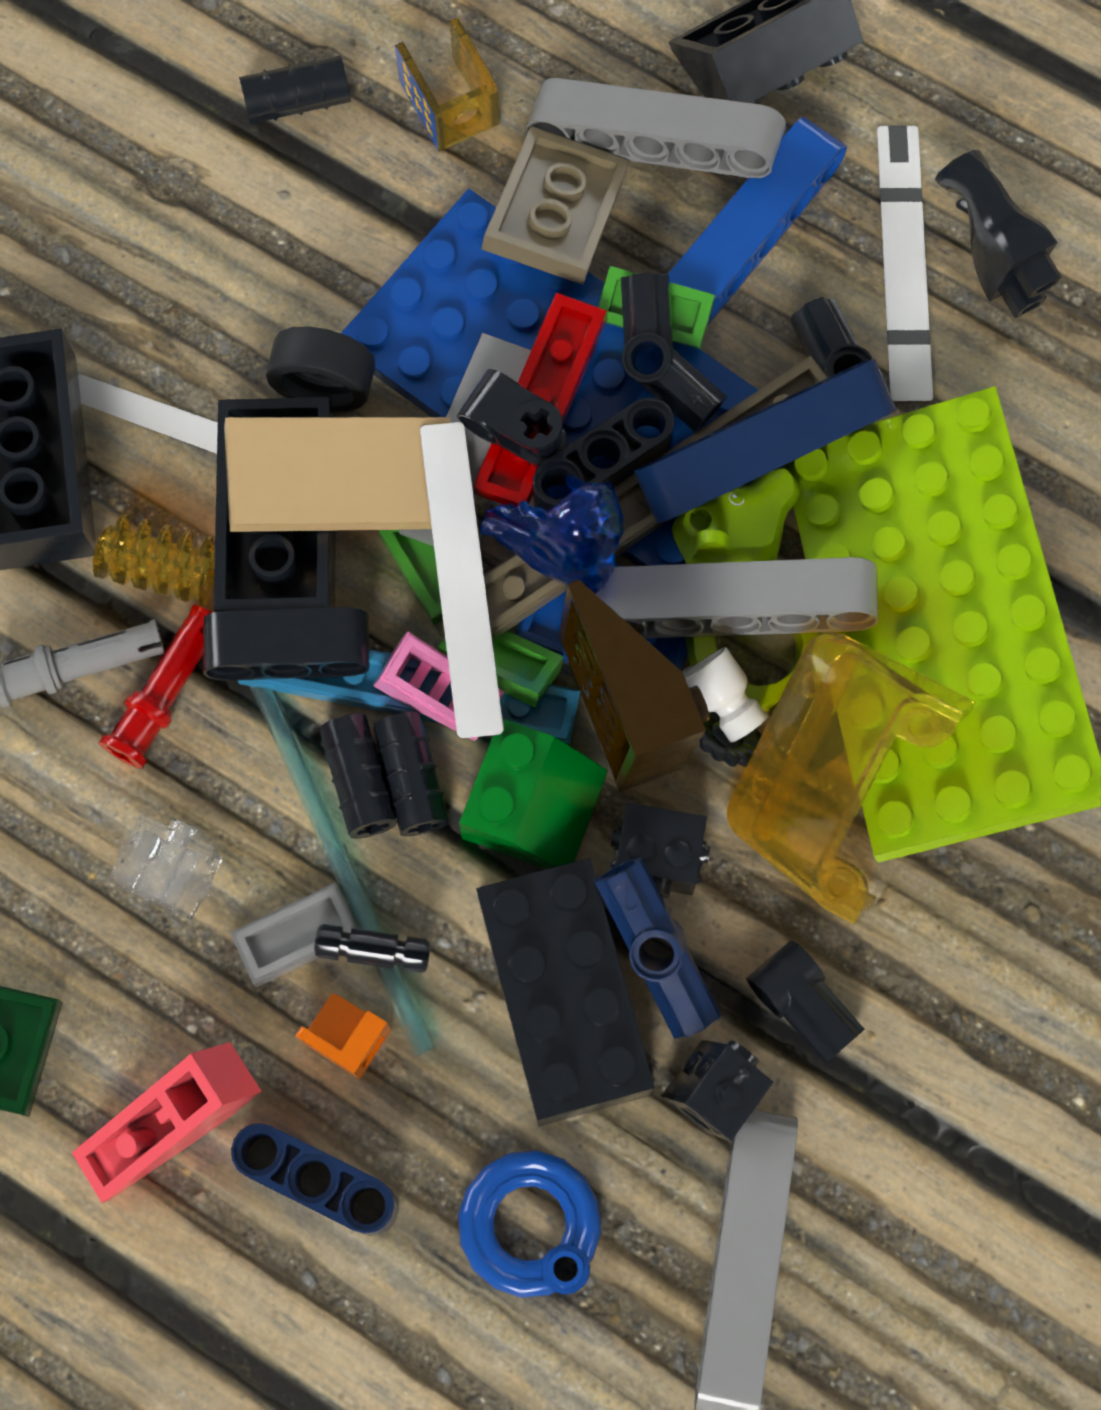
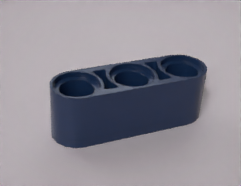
M262 1123L251 1124L240 1130L234 1138L231 1147L232 1161L236 1169L244 1176L360 1234L368 1236L380 1235L390 1229L396 1221L399 1211L398 1200L393 1190L379 1179L270 1125ZM259 1138H272L277 1146L275 1160L265 1169H253L248 1161L250 1146ZM312 1164H325L331 1174L328 1189L319 1196H307L301 1188L300 1180L302 1173ZM367 1190L379 1191L385 1199L384 1214L378 1221L372 1224H362L354 1215L355 1200L361 1193Z

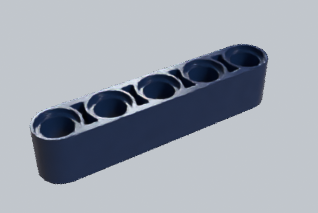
M872 358L634 470V473L656 523H661L686 513L894 412L896 407L875 358Z

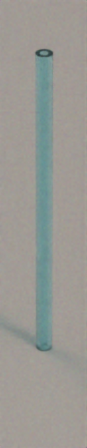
M249 686L358 929L385 933L277 692L264 686ZM394 964L393 969L375 966L415 1057L437 1047L401 966Z

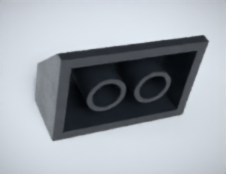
M745 0L669 41V45L704 97L761 104V97L774 90H786L797 86L804 81V74L818 66L827 67L841 62L848 56L847 50L864 42L851 0Z

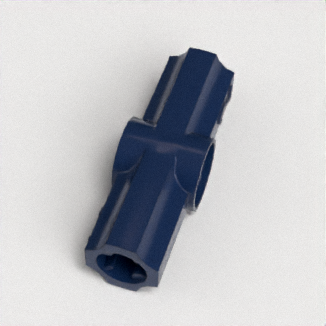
M642 857L633 860L629 859L597 877L595 884L630 951L629 959L631 966L640 977L644 978L674 1039L690 1037L705 1030L710 1024L720 1019L721 1013L685 944L684 929L672 918ZM653 937L663 938L671 944L674 952L665 958H654L647 954L642 943Z

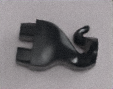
M972 150L957 157L938 172L935 180L945 190L964 197L958 200L955 205L969 216L973 262L979 282L989 302L1002 296L1014 318H1018L1042 305L1047 298L1044 292L1056 285L1062 277L1049 256L1058 242L1043 223L1023 212L1015 204L1002 183L990 170V166L980 150Z

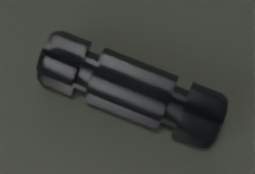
M328 924L319 926L314 944L315 955L319 958L338 961L339 956L347 957V962L391 969L394 968V964L402 965V970L418 973L426 971L431 950L430 942L427 939L407 936L406 941L398 940V935L355 928H352L351 933L343 932V927Z

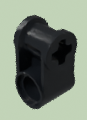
M488 369L457 414L458 420L481 439L497 444L537 467L568 446L567 435L563 428V420L559 410L552 403L524 389L512 378L494 369ZM547 428H548L549 431H550V433L548 434V436H546L545 434H542V433L545 432V430H546ZM535 432L537 435L531 439L530 434Z

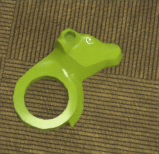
M777 468L752 480L748 484L735 488L677 516L671 530L686 564L775 561L781 544L785 518L798 501L800 495L799 484L787 469ZM822 632L793 633L796 652L793 666L784 679L776 684L763 686L747 683L745 689L746 696L756 699L763 710L767 712L775 705L799 692L816 669L819 650H826ZM715 636L685 637L688 660L691 667L717 651Z

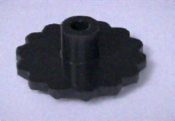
M709 712L710 720L703 722L706 731L699 741L700 748L704 752L710 753L714 760L718 762L724 761L731 767H736L738 764L748 767L751 762H758L761 757L760 753L765 748L761 741L762 733L755 729L741 739L730 742L719 727L720 717L718 714Z

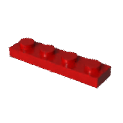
M556 293L517 383L524 389L552 403L559 410L564 424L608 319L607 310ZM547 428L542 434L548 436L550 433L549 429ZM535 432L530 434L531 439L537 435ZM491 443L474 482V494L526 513L533 497V476L538 467L529 464L499 445Z

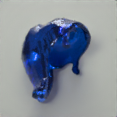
M568 475L565 477L566 483L573 491L552 510L532 507L526 501H521L518 508L515 503H503L494 509L486 510L485 517L479 526L480 534L483 536L491 535L539 573L566 586L568 583L580 580L594 593L604 589L609 582V578L613 576L614 563L616 561L614 552L624 532V516L617 499V493L611 482L589 483L579 480L574 475Z

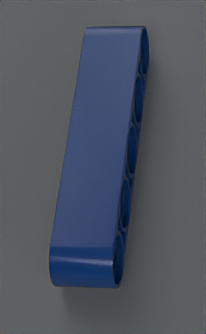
M805 117L798 119L783 136L771 173L763 178H748L668 273L671 283L715 295L708 325L828 182L846 154V144Z

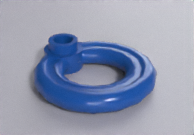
M539 1150L512 1152L484 1166L469 1184L458 1213L460 1245L473 1271L494 1289L520 1298L548 1296L555 1292L563 1295L573 1294L586 1284L590 1273L589 1264L594 1258L601 1235L599 1202L586 1177L564 1158ZM536 1187L546 1190L558 1200L564 1211L565 1231L562 1241L558 1246L550 1249L545 1257L541 1259L523 1260L511 1256L501 1247L495 1235L494 1217L497 1207L507 1194L518 1188ZM562 1257L573 1259L578 1270L574 1279L566 1282L559 1280L554 1274V1265Z

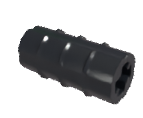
M341 55L319 60L314 58L313 61L296 65L289 63L287 67L268 71L263 69L262 72L239 77L250 124L272 119L277 121L278 118L295 114L302 116L304 112L322 108L327 110L331 106L351 102Z
M404 712L377 721L374 724V732L379 748L378 756L382 760L386 776L385 782L389 787L400 835L405 837L434 832L447 826L449 819L443 800L444 792L440 788L436 772L437 765L433 761L429 745L430 738L427 737L422 714L419 712Z
M348 714L324 723L319 728L325 749L324 756L327 758L333 778L331 782L335 785L340 803L338 808L342 811L348 835L352 839L368 838L394 828L397 825V820L383 775L384 770L377 754V744L372 737L366 715Z

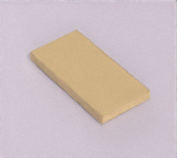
M450 417L225 418L224 433L230 532L432 529L420 428L424 425L451 423Z

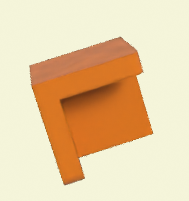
M331 994L310 1027L307 1029L301 1026L295 1036L301 1043L360 1080L392 1030L386 1021L369 1010L364 1012L341 996Z

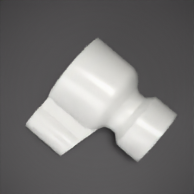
M727 647L715 651L696 665L689 666L682 671L688 687L697 685L701 690L708 711L718 714L720 717L719 727L730 742H735L746 736L768 718V715L758 701L746 696L745 689L748 683L746 674Z

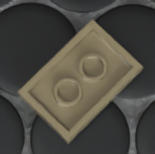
M530 126L485 232L481 250L584 285L625 178L630 160Z

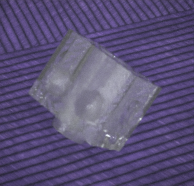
M141 814L129 839L121 846L117 855L118 860L109 878L120 889L192 921L203 898L209 896L213 888L212 880L223 859L213 846L200 841L203 833L198 829L176 819H172L169 826H166Z

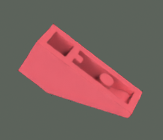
M231 1042L191 1053L75 1149L72 1155L101 1203L107 1202L224 1123L262 1091Z

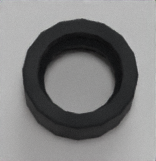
M311 326L291 327L280 331L274 339L266 378L268 384L285 398L329 397L333 412H348L361 408L367 402L376 364L374 355L366 346L347 335Z

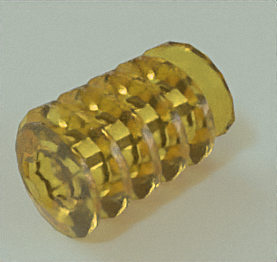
M123 512L115 526L110 525L105 528L98 539L92 559L93 573L99 579H104L110 575L113 582L121 585L132 581L135 588L143 591L152 586L155 593L161 596H167L174 592L176 599L183 602H188L195 596L197 604L204 607L208 604L214 590L215 538L207 536L200 548L196 549L194 548V533L186 530L177 544L173 542V527L168 524L161 528L157 538L152 537V521L146 518L140 522L136 532L131 531V515Z

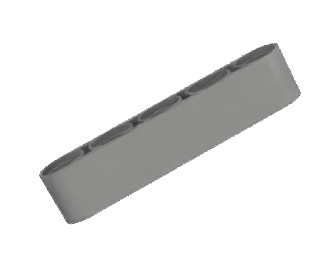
M550 78L545 80L540 87L526 125V133L528 134L530 126L633 162L746 178H763L772 171L785 131L786 121L778 111L761 104Z
M848 557L627 566L608 568L597 574L596 595L645 639L859 631L875 626L879 620L877 567L874 562L863 558Z
M754 1110L731 1141L696 1383L694 1410H760L796 1147L797 1117Z

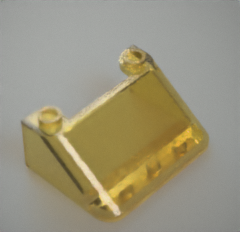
M828 632L814 637L805 646L727 807V821L731 830L738 838L824 909L854 925L872 907L876 897L869 893L868 883L864 874L856 866L836 855L896 736L919 747L937 746L954 733L959 721L972 712L976 702L843 634Z

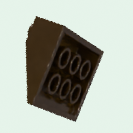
M577 580L568 583L559 640L565 651L618 791L622 792L681 770L706 731L703 722L710 720L708 707L701 690L697 685L689 688L683 672L583 582Z

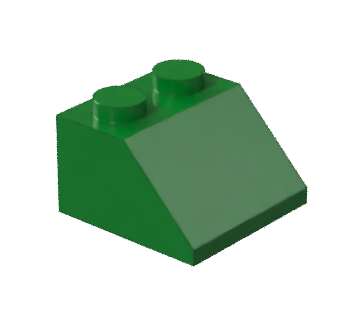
M502 718L503 732L499 735H493L459 821L462 839L545 869L575 862L608 770L555 736Z

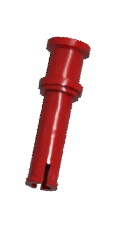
M192 605L188 616L140 692L134 691L132 695L129 694L123 702L126 706L123 715L111 734L103 735L98 742L106 752L137 769L144 768L147 763L144 757L145 753L160 729H167L171 724L173 714L169 709L203 655L204 616L212 612L201 606Z

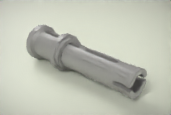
M155 619L149 621V623L56 650H52L50 645L46 647L39 645L35 647L32 654L0 662L1 707L3 709L11 707L13 700L46 691L49 695L56 694L59 689H63V683L156 655H163L165 650Z

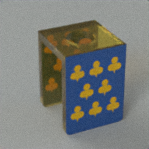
M458 17L449 21L452 56L471 89L466 94L438 105L404 42L402 41L395 45L399 81L438 152L500 124L498 86ZM472 109H478L477 113L470 120L461 124H454L461 114Z

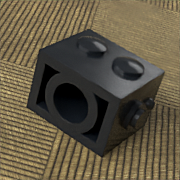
M627 802L623 826H618V830L613 829L610 847H615V857L610 863L611 868L629 859L633 860L642 857L663 899L669 898L670 892L693 895L696 884L702 881L700 870L703 867V863H708L710 846H706L707 841H703L707 816Z
M701 1040L660 1097L703 1132L732 1141L774 1082L756 1068L759 1060L739 1043L733 1040H729L727 1044Z

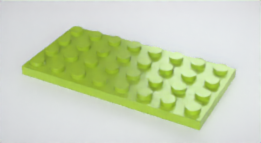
M996 386L868 424L785 464L784 468L788 470L799 484L800 495L793 507L805 559L863 558L874 562L877 567L879 618L877 624L871 628L859 631L822 632L872 852L876 861L880 863L1101 807V757Z

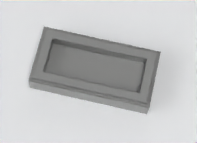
M335 882L230 934L253 985L258 988L319 958L315 955L314 944L320 925L343 927V932L351 933L352 928H358Z

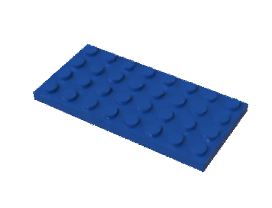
M469 188L341 332V334L347 335L365 345L374 355L376 366L373 375L431 417L447 416L482 333L532 350L556 293L598 307L605 285L603 281L588 272L584 285L481 250L485 232L496 207ZM605 324L563 424L568 445L633 402L642 398H655L641 384L631 378L624 369L622 362L624 349L623 328ZM673 342V349L728 396L717 413L703 427L758 391L754 386L702 350ZM649 346L641 350L636 359L637 370L641 374L647 375L658 371L664 359L662 349L657 346ZM674 415L671 449L695 433L676 415ZM642 426L635 431L645 438H654L661 434L657 428L652 426ZM606 455L597 456L590 461L595 467L601 469L610 468L617 463L612 457ZM554 485L549 487L544 493L553 499H563L568 497L572 491L567 487ZM676 517L621 553V555L637 566L686 564L671 530Z

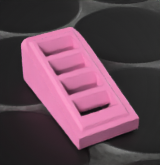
M407 632L396 645L373 686L397 701L457 732L453 698L448 707L439 702L451 681L448 656L410 632ZM409 659L419 662L409 682L399 677ZM430 669L440 675L427 695L419 690ZM498 688L499 699H501L504 691ZM471 737L469 739L475 741L478 737Z

